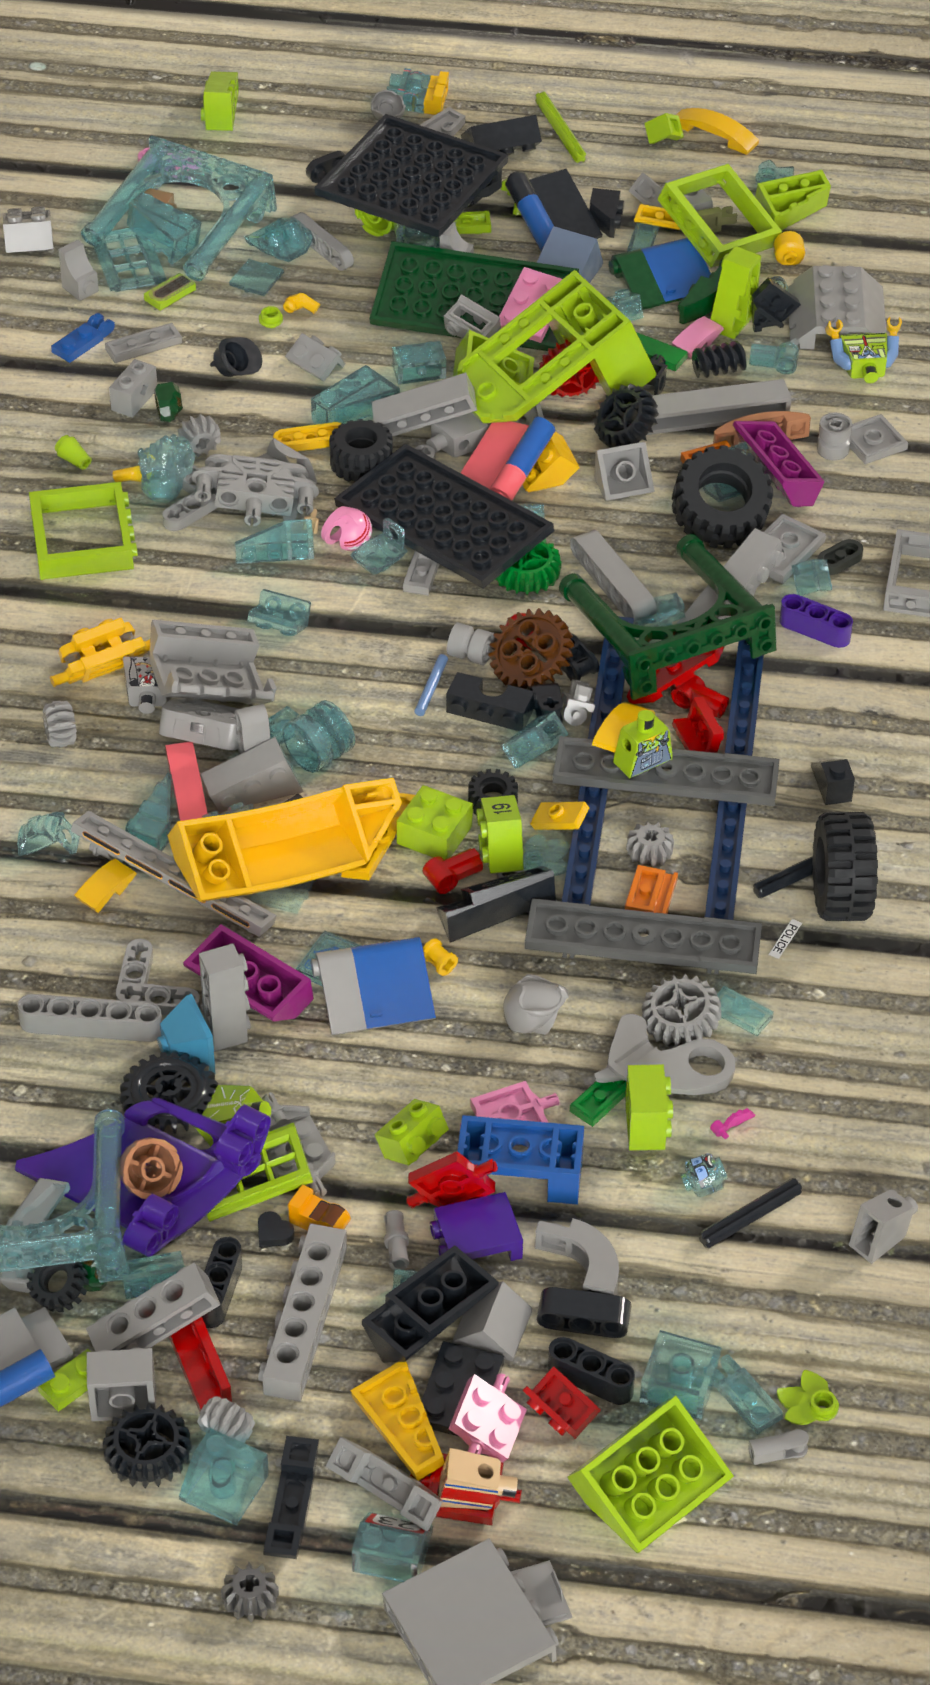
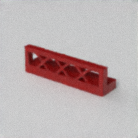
M198 1318L170 1335L169 1339L199 1412L204 1404L206 1405L208 1400L213 1397L226 1398L232 1402L231 1385L203 1318Z

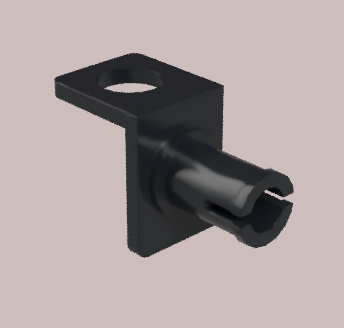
M658 354L650 358L657 376L647 383V385L655 386L654 395H659L663 391L667 373L664 357L660 355L656 360Z

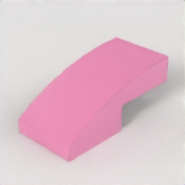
M703 316L684 329L674 339L672 346L688 351V357L692 359L694 349H701L704 344L710 346L724 328Z

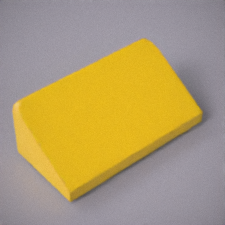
M644 204L639 205L634 222L680 230L664 208Z

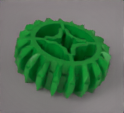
M544 539L495 580L498 581L499 586H505L507 591L515 590L516 595L519 592H525L526 595L529 592L538 594L540 589L547 591L549 586H554L560 576L562 561L560 560L559 550L554 548L553 543L547 544L546 539Z

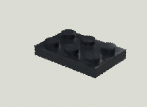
M446 1341L442 1342L421 1401L433 1430L458 1436L448 1428L468 1379L475 1374L493 1386L496 1376L501 1374L504 1365L503 1355Z

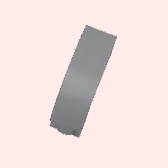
M572 1218L569 1228L557 1223L539 1221L536 1228L535 1249L567 1256L580 1263L587 1273L583 1283V1291L617 1295L619 1277L617 1254L610 1241L599 1230L588 1223Z

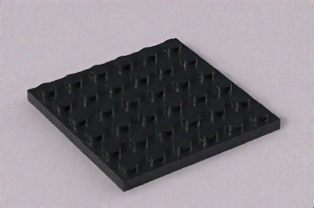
M385 114L315 186V195L439 238L508 163V154Z

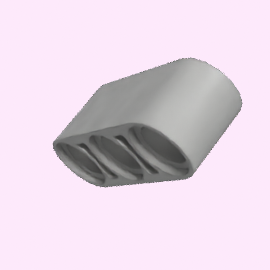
M264 704L235 711L239 755L270 740L269 719Z

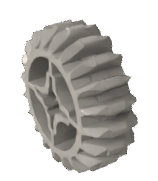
M673 974L671 981H666L662 978L661 986L653 985L652 992L646 993L645 1001L642 1005V1017L646 1020L647 1032L649 1035L653 1034L656 1042L663 1040L666 1047L671 1043H674L677 1047L695 1039L701 1040L703 1036L711 1038L712 1030H717L718 1021L721 1018V1002L714 988H710L707 980L700 983V979L697 976L689 980L686 974L682 979H677ZM679 1007L682 1008V1012L684 1013V1015L681 1014V1010H679Z

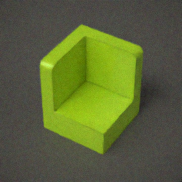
M665 113L644 123L650 144H655L666 138L676 141L684 138L680 119L677 115Z

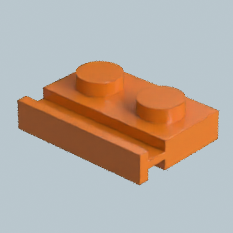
M638 865L625 904V910L667 914L678 881V873L674 872L672 875L667 874L666 870Z

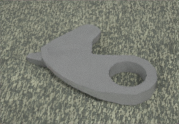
M626 1014L619 1021L610 1047L607 1067L594 1073L596 1081L601 1083L627 1081V1065L664 1064L665 1077L671 1078V1093L701 1095L716 1093L726 1089L735 1073V1057L727 1046L713 1039H695L680 1046L659 1051L657 1047L654 1048L649 1042L646 1033V1020L635 1014ZM696 1056L710 1057L720 1064L722 1071L716 1075H702L693 1070L689 1060Z

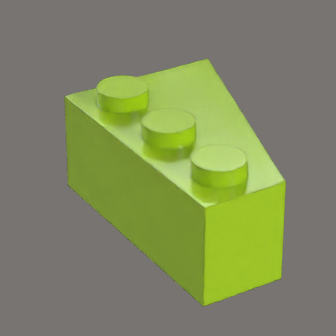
M823 170L758 183L755 198L778 227L783 230L826 207L831 185Z

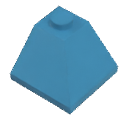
M186 995L160 1023L161 1036L157 1037L160 1051L166 1052L168 1056L172 1052H178L179 1057L186 1053L189 1054L190 1060L197 1057L200 1059V1064L205 1063L209 1065V1071L216 1074L213 1035L193 995Z

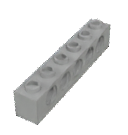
M310 1223L307 1235H301L298 1253L301 1254L299 1260L294 1259L291 1267L290 1276L293 1280L291 1285L285 1286L283 1293V1303L285 1306L283 1311L278 1310L275 1319V1329L277 1331L275 1336L269 1337L267 1344V1355L269 1357L267 1362L261 1363L258 1380L263 1382L264 1395L301 1402L347 1251V1230Z

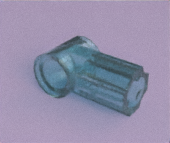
M784 342L779 346L752 344L749 364L776 368L779 373L789 375L796 371L799 348L791 342Z

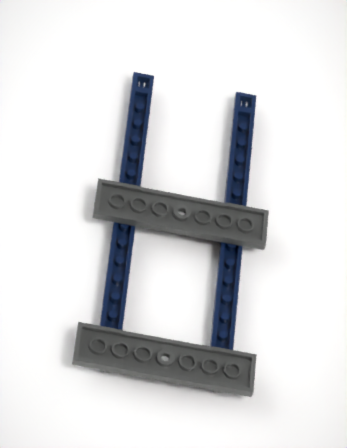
M618 616L622 620L634 624V618ZM604 637L594 697L595 708L591 716L588 739L559 736L553 772V783L580 786L578 802L585 801L589 806V810L580 828L573 829L562 902L532 899L525 937V949L563 953V958H567V954H570L572 959H574L575 955L703 968L707 969V973L710 974L712 970H714V974H719V970L757 974L762 923L734 920L747 803L775 806L780 759L752 756L764 655L753 659L750 656V645H748L745 639L738 641L725 753L672 749L673 758L629 779L613 763L614 752L592 745L593 739L606 717L616 706L622 703L625 685L622 669L625 665L613 646ZM609 789L719 800L704 918L591 906ZM644 933L648 934V936L642 937L639 934Z

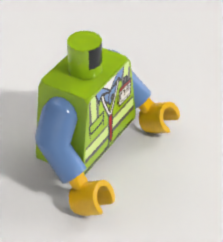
M890 317L888 318L886 329L890 332L889 336H887V333L840 335L839 338V332L843 327L842 321L837 320V329H833L829 321L825 331L832 337L830 345L834 362L846 370L850 378H864L865 382L870 384L876 382L879 377L885 376L886 368L891 367L898 357L899 336H897V332L901 328V318L899 317L897 326H892L890 324Z

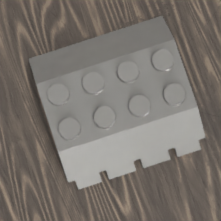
M812 266L793 280L794 283L787 287V291L795 296L801 304L789 316L790 343L793 346L800 344V349H814L816 334H827L825 328L829 321L831 322V327L837 329L836 322L838 319L843 324L839 335L887 333L883 286L862 267Z
M152 620L150 665L161 696L193 698L196 700H218L221 702H243L245 704H266L274 701L277 690L273 679H267L266 685L263 688L257 673L254 660L260 645L253 629Z

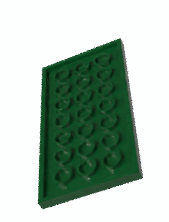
M391 241L369 318L370 324L460 338L457 335H451L445 329L444 315L458 301L461 294L499 317L524 267L564 279L574 270L579 273V269ZM467 312L460 316V318L480 330L486 325L484 322L480 325L477 324L473 316ZM549 326L541 343L528 339L519 347L548 351V348H556V342L558 343Z

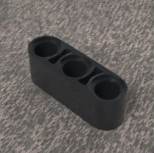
M223 1237L215 1242L204 1271L208 1275L220 1302V1306L202 1316L206 1328L218 1327L225 1320L242 1271L241 1245L233 1237Z
M548 1287L541 1292L536 1320L540 1326L551 1330L621 1338L627 1335L632 1305L628 1299L622 1296Z
M558 1337L550 1343L548 1352L549 1371L554 1366L577 1388L610 1403L624 1405L631 1401L634 1395L635 1372L631 1366L567 1337Z

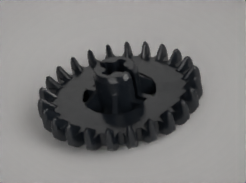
M161 1052L160 1057H156L154 1054L149 1055V1061L141 1059L138 1061L139 1066L134 1065L129 1068L130 1073L123 1076L124 1082L120 1085L121 1094L119 1099L124 1113L137 1103L160 1098L202 1115L208 1103L212 1100L211 1097L216 1091L218 1082L215 1080V1073L209 1071V1065L205 1063L200 1064L199 1058L194 1057L190 1060L189 1054L186 1053L179 1057L178 1052H172L170 1056L166 1052ZM157 1078H159V1079L156 1081L155 1085H150L153 1081H155ZM186 1082H188L189 1085H190V1088H188V1087H182V1086H183ZM168 1113L157 1114L148 1120V1124L153 1127L159 1124L160 1130L165 1132L166 1126L170 1125L173 1133L176 1134L179 1123L184 1126L186 1131L189 1130L188 1123Z

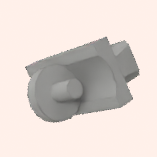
M572 679L569 693H562L561 698L566 705L563 710V717L572 726L581 725L587 718V711L594 712L595 704L590 699L593 688L587 682Z

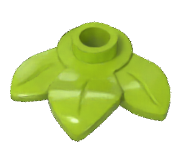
M804 1370L802 1372L800 1387L777 1389L780 1403L788 1409L785 1414V1420L793 1424L808 1425L815 1420L829 1421L838 1414L839 1403L835 1395L829 1391L827 1381L812 1371Z

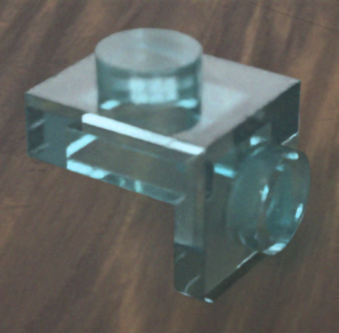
M621 289L615 291V295L608 297V301L630 321L643 318L640 294L629 292V289Z

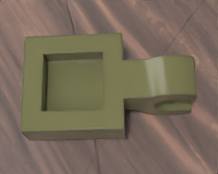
M732 206L723 207L722 210L720 207L697 211L713 233L721 231L722 225L737 223L738 214L733 213Z

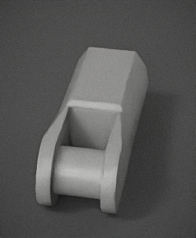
M796 1429L780 1435L749 1440L748 1450L751 1461L754 1465L782 1459L804 1457L808 1452L807 1443L809 1436L804 1430Z

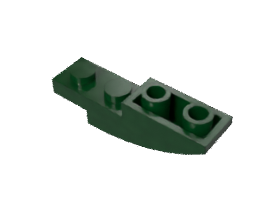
M722 259L718 269L712 272L709 278L701 276L696 284L691 285L687 296L680 300L677 308L679 323L686 324L695 321L713 311L722 270Z

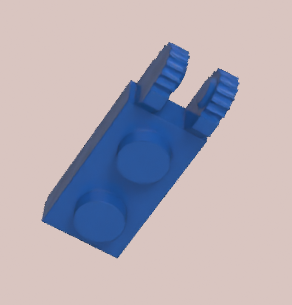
M96 313L89 318L87 323L85 322L51 345V351L53 354L71 363L103 341V338L108 336L109 333L111 334L114 330L115 322L110 319L104 321V316Z

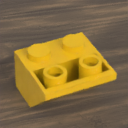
M557 432L553 434L522 484L525 491L533 492L561 486L580 468L562 435Z

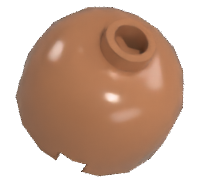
M152 1137L139 1139L126 1147L120 1157L118 1168L120 1179L127 1190L139 1198L147 1199L152 1193L163 1197L173 1192L179 1184L183 1170L182 1161L179 1159L176 1148L167 1141Z

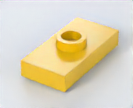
M585 801L541 802L530 825L534 830L579 829L589 810V806Z

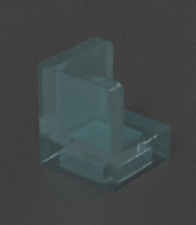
M813 559L792 565L797 595L803 596L817 591L832 590L827 560Z

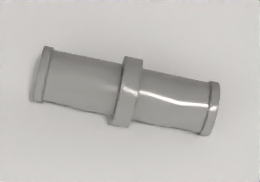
M390 1210L384 1215L386 1226L384 1243L389 1251L390 1268L400 1271L406 1269L407 1265H409L407 1254L409 1237L404 1230L403 1213L399 1210Z

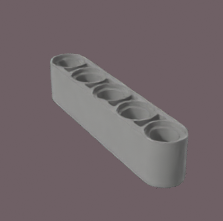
M592 530L570 539V547L575 558L624 617L634 618V622L656 614L657 606L653 596L597 530Z
M27 994L18 1001L20 1026L22 1030L28 1033L153 1042L157 1040V1037L161 1036V1009L153 1003Z

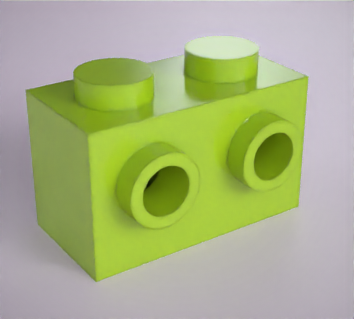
M413 1099L374 1135L385 1159L409 1166L417 1161L419 1156L431 1145L435 1144L449 1128L439 1105Z

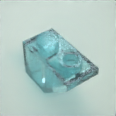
M554 711L534 719L502 744L501 747L516 769L554 747L559 742V736L566 737L569 733Z

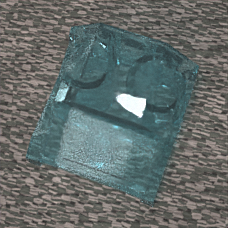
M279 218L258 231L244 236L250 246H254L260 251L286 262H290L307 253L313 240L311 231L302 227L301 222L287 218Z

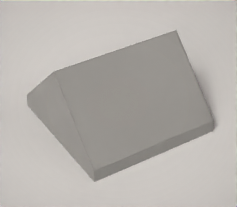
M645 442L607 448L595 452L594 479L605 501L655 492Z
M503 1281L499 1282L494 1290L463 1314L452 1343L503 1355L504 1359L513 1361L530 1319L532 1307Z

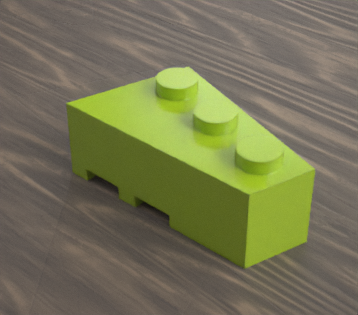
M211 71L203 92L201 121H205L206 130L233 131L239 94L238 72Z
M736 246L729 254H725L722 259V270L711 316L712 321L724 328L720 335L735 339L752 319V294L759 287L761 255Z

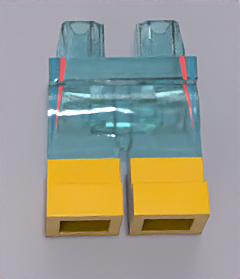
M404 68L403 75L391 73L389 86H387L386 90L401 95L404 105H406V110L436 115L443 111L448 93L449 72L440 71L439 76L425 75L420 71L411 72V69Z

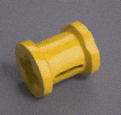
M431 939L423 946L425 962H430L441 976L448 975L456 967L458 957L442 947V942L439 939Z

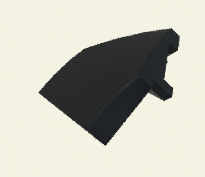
M769 277L752 294V323L754 332H761L762 328L771 326L783 328L784 324L782 321L801 305L795 296Z

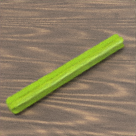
M544 91L535 95L536 103L576 163L584 162L586 160L584 149L547 93Z

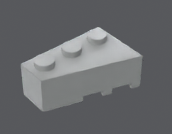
M276 737L201 773L207 791L220 813L303 792L295 771Z

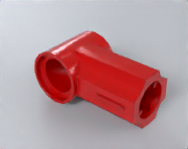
M697 675L675 687L671 693L673 702L683 709L690 708L693 697L703 696L716 718H721L729 705V697L706 687L704 681Z
M470 848L445 860L440 856L433 857L425 863L422 872L440 894H445L453 890L459 880L482 871L483 863L479 852L475 848Z

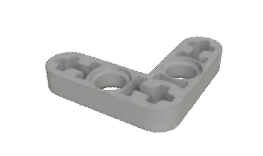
M175 459L169 463L170 479L190 494L163 511V525L169 531L182 530L218 508L215 507L216 488H211V499L209 501L203 502L204 494L201 495V502L196 500V485L191 483L193 482V473L199 468L186 459ZM191 505H198V506H200V507L197 508V509H189V508H188V507L191 506Z
M135 939L128 943L116 988V1000L153 1003L150 1001L153 997L162 996L166 1000L156 1005L161 1009V1015L168 1016L186 995L192 994L200 1009V995L192 988L147 984L153 962L152 945L145 939ZM139 951H142L140 961H137L136 955H138ZM138 971L142 973V975L136 979H132L127 976L130 972Z

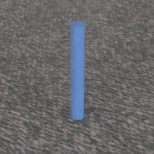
M444 654L438 655L414 710L418 716L425 715L447 664L448 657Z

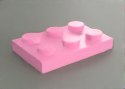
M524 267L499 315L501 328L562 279ZM549 324L545 325L529 339L541 343L549 328Z

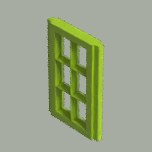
M294 1122L268 1132L260 1153L263 1164L259 1165L250 1175L242 1178L245 1179L265 1171L268 1182L244 1191L242 1181L240 1180L236 1185L238 1193L224 1198L207 1214L209 1222L297 1189L302 1184L307 1185L313 1182ZM289 1142L292 1153L269 1161L266 1153L267 1150ZM295 1159L297 1171L274 1179L271 1168Z

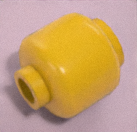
M787 231L775 238L773 243L775 259L779 264L797 265L801 263L805 256V247L800 234Z

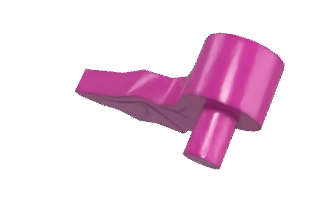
M748 1108L744 1110L739 1109L736 1113H732L724 1124L720 1120L714 1121L710 1126V1130L717 1137L722 1136L724 1139H727L729 1137L726 1133L727 1130L755 1117V1114Z

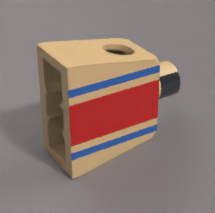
M450 1448L440 1475L438 1497L443 1500L440 1507L492 1509L497 1495L515 1498L518 1479L517 1477L500 1475L501 1461L497 1458Z

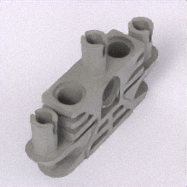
M213 454L206 459L205 466L197 469L192 475V480L196 484V500L201 502V495L204 494L203 502L209 501L211 499V488H216L215 507L246 511L244 521L248 526H251V518L254 519L253 526H258L261 522V513L291 516L294 498H298L297 511L303 514V508L306 507L305 515L313 512V499L319 494L316 484L307 479L309 474L304 466L278 460Z

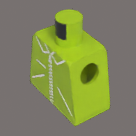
M218 1085L211 1097L212 1100L208 1103L207 1108L202 1114L226 1124L227 1121L232 1120L237 1110L244 1104L268 1116L271 1115V1106L267 1101H263L251 1086ZM196 1128L211 1147L213 1145V1138L210 1134Z

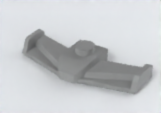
M39 1178L12 1218L8 1219L3 1231L4 1243L0 1282L9 1290L25 1293L31 1292L27 1288L26 1283L32 1282L27 1278L28 1272H33L30 1266L34 1262V1252L47 1254L57 1228L55 1222L47 1221V1219L63 1196L69 1192L70 1186L68 1182Z

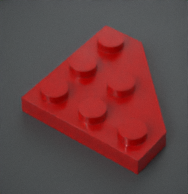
M725 646L657 669V692L632 700L629 689L626 696L629 703L640 704L657 701L663 697L662 691L672 685L678 687L695 677L693 672L705 664L711 667L717 663Z

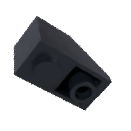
M593 188L589 211L599 229L608 237L614 238L615 230L620 229L621 215H623L624 200H620L621 191Z

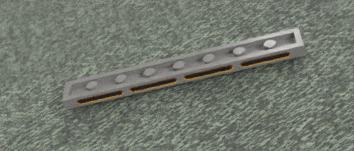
M87 811L72 823L71 832L102 848L107 853L127 862L130 866L152 876L155 880H159L177 892L193 899L200 905L218 913L225 919L243 927L250 933L260 937L275 923L277 915L243 896L199 902L173 857L90 811Z

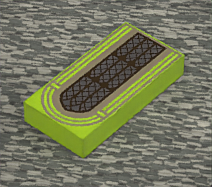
M178 273L145 292L144 300L161 311L195 291L196 283L183 274Z

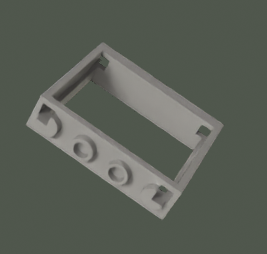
M897 529L883 611L930 617V590L896 586L901 554L930 558V534Z

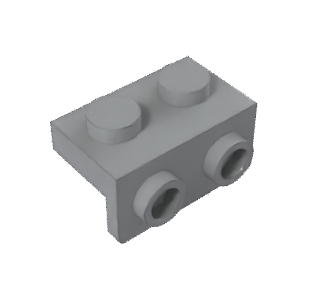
M303 333L285 356L288 361L323 382L336 365L343 368L346 364L340 358L342 354L332 346L326 348L323 346L324 343L316 336L312 335L310 338Z

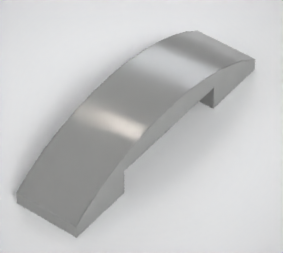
M340 1437L326 1464L327 1468L347 1481L359 1484L401 1511L400 1515L426 1531L429 1530L443 1502L434 1492L412 1476L343 1437Z

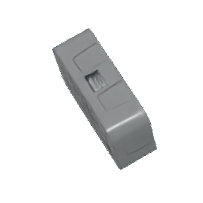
M174 697L162 706L159 734L225 750L238 749L235 711L238 708L193 698Z

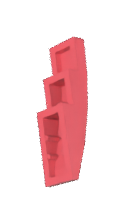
M193 742L165 745L178 819L184 821L208 817Z

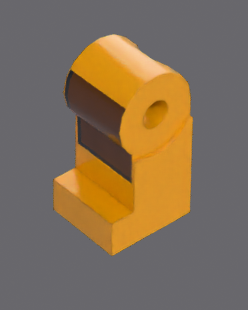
M303 1184L288 1203L289 1222L307 1231L310 1223L345 1229L351 1220L345 1208L313 1195V1189Z

